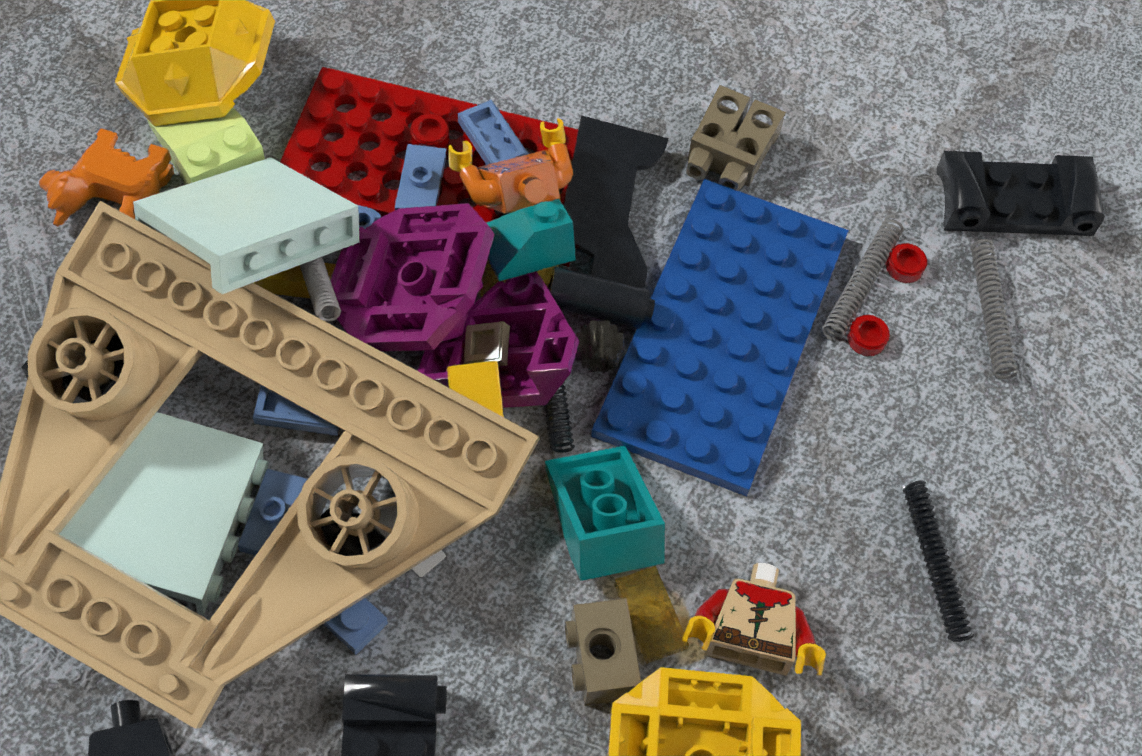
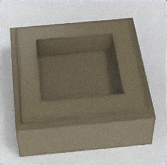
M504 321L467 325L463 364L497 361L498 366L507 365L510 326Z

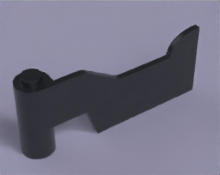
M581 115L571 163L573 176L567 184L563 206L573 221L575 248L592 257L593 262L590 275L554 266L548 290L560 310L640 329L643 322H650L655 300L649 299V290L645 289L648 272L647 266L629 228L628 220L637 170H645L654 166L662 157L669 138Z

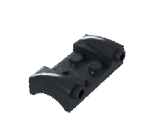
M944 151L936 168L937 175L940 176L944 187V231L1094 236L1105 218L1093 156L1056 155L1051 164L988 162L982 160L981 152Z
M345 674L341 756H436L437 714H446L447 686L438 685V676Z

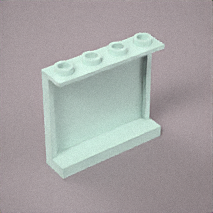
M271 157L133 202L135 220L161 234L163 233L210 264L212 288L221 294L359 243L358 205Z
M156 412L59 535L160 593L195 603L197 614L204 615L209 601L216 603L220 596L224 583V577L219 576L224 562L231 563L235 557L239 544V537L235 536L240 522L247 523L254 504V498H250L251 492L255 484L261 486L268 469L269 461L263 460V443Z

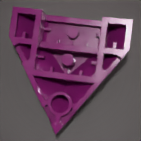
M535 271L510 278L505 283L498 281L470 308L462 336L441 342L435 350L424 351L418 372L449 388L447 367L463 365L466 326L504 321L510 326L507 365L498 366L503 408L546 405L570 375L579 340L566 321L543 279Z

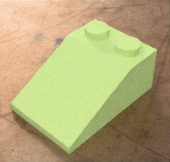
M234 107L225 117L160 126H154L147 120L162 147L169 150L171 162L185 185L265 159L262 145L246 120Z

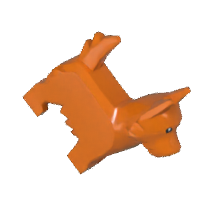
M100 128L97 133V139L85 150L70 171L59 172L50 170L39 181V186L47 192L48 208L56 210L53 224L57 227L63 225L72 214L82 208L92 197H100L121 204L119 211L135 219L133 202L159 194L160 188L167 185L174 175L173 165L169 164L171 161L169 150L151 144L148 148L149 156L136 160L135 156H130L128 152L114 149L118 139L117 133Z

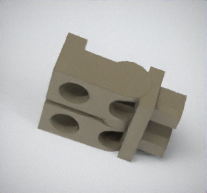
M719 85L697 131L691 139L686 174L697 180H704L710 170L721 175L719 179L720 185L732 188L735 191H739L743 185L749 187L771 145L775 144L780 135L786 112L755 99L747 113L750 97ZM729 100L734 102L738 110L735 111L723 106L722 101ZM756 115L768 116L772 120V125L755 119Z

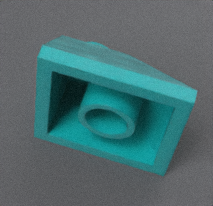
M560 199L540 202L537 205L517 210L487 222L495 234L487 259L499 281L576 260L573 221Z

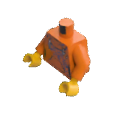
M557 118L558 127L553 130L546 129L544 121L540 124L542 141L544 146L548 148V151L543 150L477 167L472 165V145L468 141H463V152H457L453 150L452 145H449V167L454 171L460 172V178L472 200L480 206L503 213H512L537 205L540 202L560 199L559 189L564 188L573 176L568 150L564 144L566 141L564 125L560 118Z

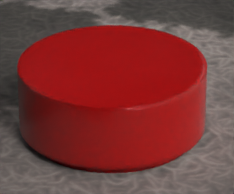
M424 114L417 117L411 124V141L413 145L444 148L448 144L449 126L441 116Z
M902 243L893 247L886 261V269L889 275L902 283L916 282L922 277L927 267V257L924 251L918 246L909 243Z
M873 315L857 317L852 322L847 334L850 347L863 356H875L881 353L890 337L887 324L882 319Z

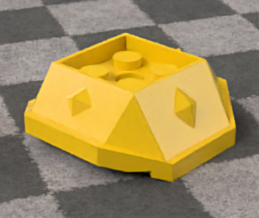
M150 0L141 26L132 30L131 36L127 37L128 45L115 83L121 93L154 126L225 117L235 105L233 100L247 91L261 75L275 20L269 9L246 0Z
M660 667L628 693L626 692L612 703L608 756H801V720L788 708L785 709L753 676Z

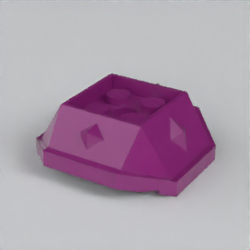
M469 203L399 208L380 217L366 229L360 227L359 243L341 249L330 280L341 309L340 316L337 318L349 335L379 351L435 350L442 341L462 336L470 308L475 303L477 292L483 287L481 279L495 234Z

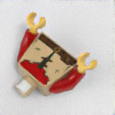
M756 563L753 565L750 581L738 578L733 580L730 589H718L697 609L694 617H691L682 637V641L686 643L690 637L701 640L705 656L787 676L794 664L795 656L797 658L795 673L802 674L804 666H811L816 669L817 675L821 676L826 657L825 650L816 645L814 635L803 610L795 606V594L788 590L776 588L779 569L766 563Z

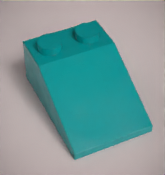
M626 446L545 461V469L567 549L580 581L665 563V522Z

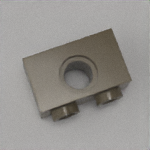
M627 598L573 605L571 621H565V635L567 647L576 648L578 664L571 665L574 691H582L584 706L614 702L641 682ZM596 645H603L611 650L613 656L606 660H600L590 653V649Z

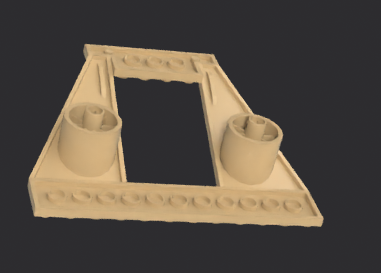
M100 201L55 274L42 327L35 334L28 351V380L0 481V615L195 729L201 728L225 685L498 515L540 438L538 435L254 283L225 294L219 293L212 288L211 268L208 262L169 237ZM113 336H119L124 349L110 352L106 347ZM203 354L344 430L321 465L306 480L301 493L210 620L59 535ZM124 359V365L118 378L113 375L114 362ZM71 375L73 379L65 391L62 385L63 377ZM109 379L116 381L112 388L102 396L100 386ZM83 386L88 387L92 401L73 404ZM372 476L364 491L354 490L353 479ZM383 478L389 481L396 497L378 502L372 496V493L380 479ZM345 483L346 490L338 492L334 497L331 496L332 493ZM329 499L331 501V516L321 519L323 509ZM397 504L398 515L392 530L379 522L381 509ZM356 506L362 510L358 518L351 516L352 510ZM336 522L342 530L331 547L321 527ZM376 526L390 533L379 547L370 550L366 534L372 532ZM349 534L359 536L364 555L343 556L339 554Z

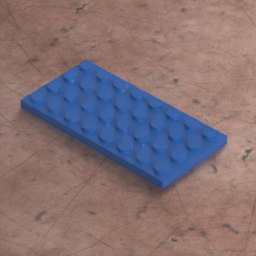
M704 179L650 298L655 300L652 318L649 323L643 322L641 328L636 330L592 428L591 437L616 447L626 446L629 452L747 497L849 230Z

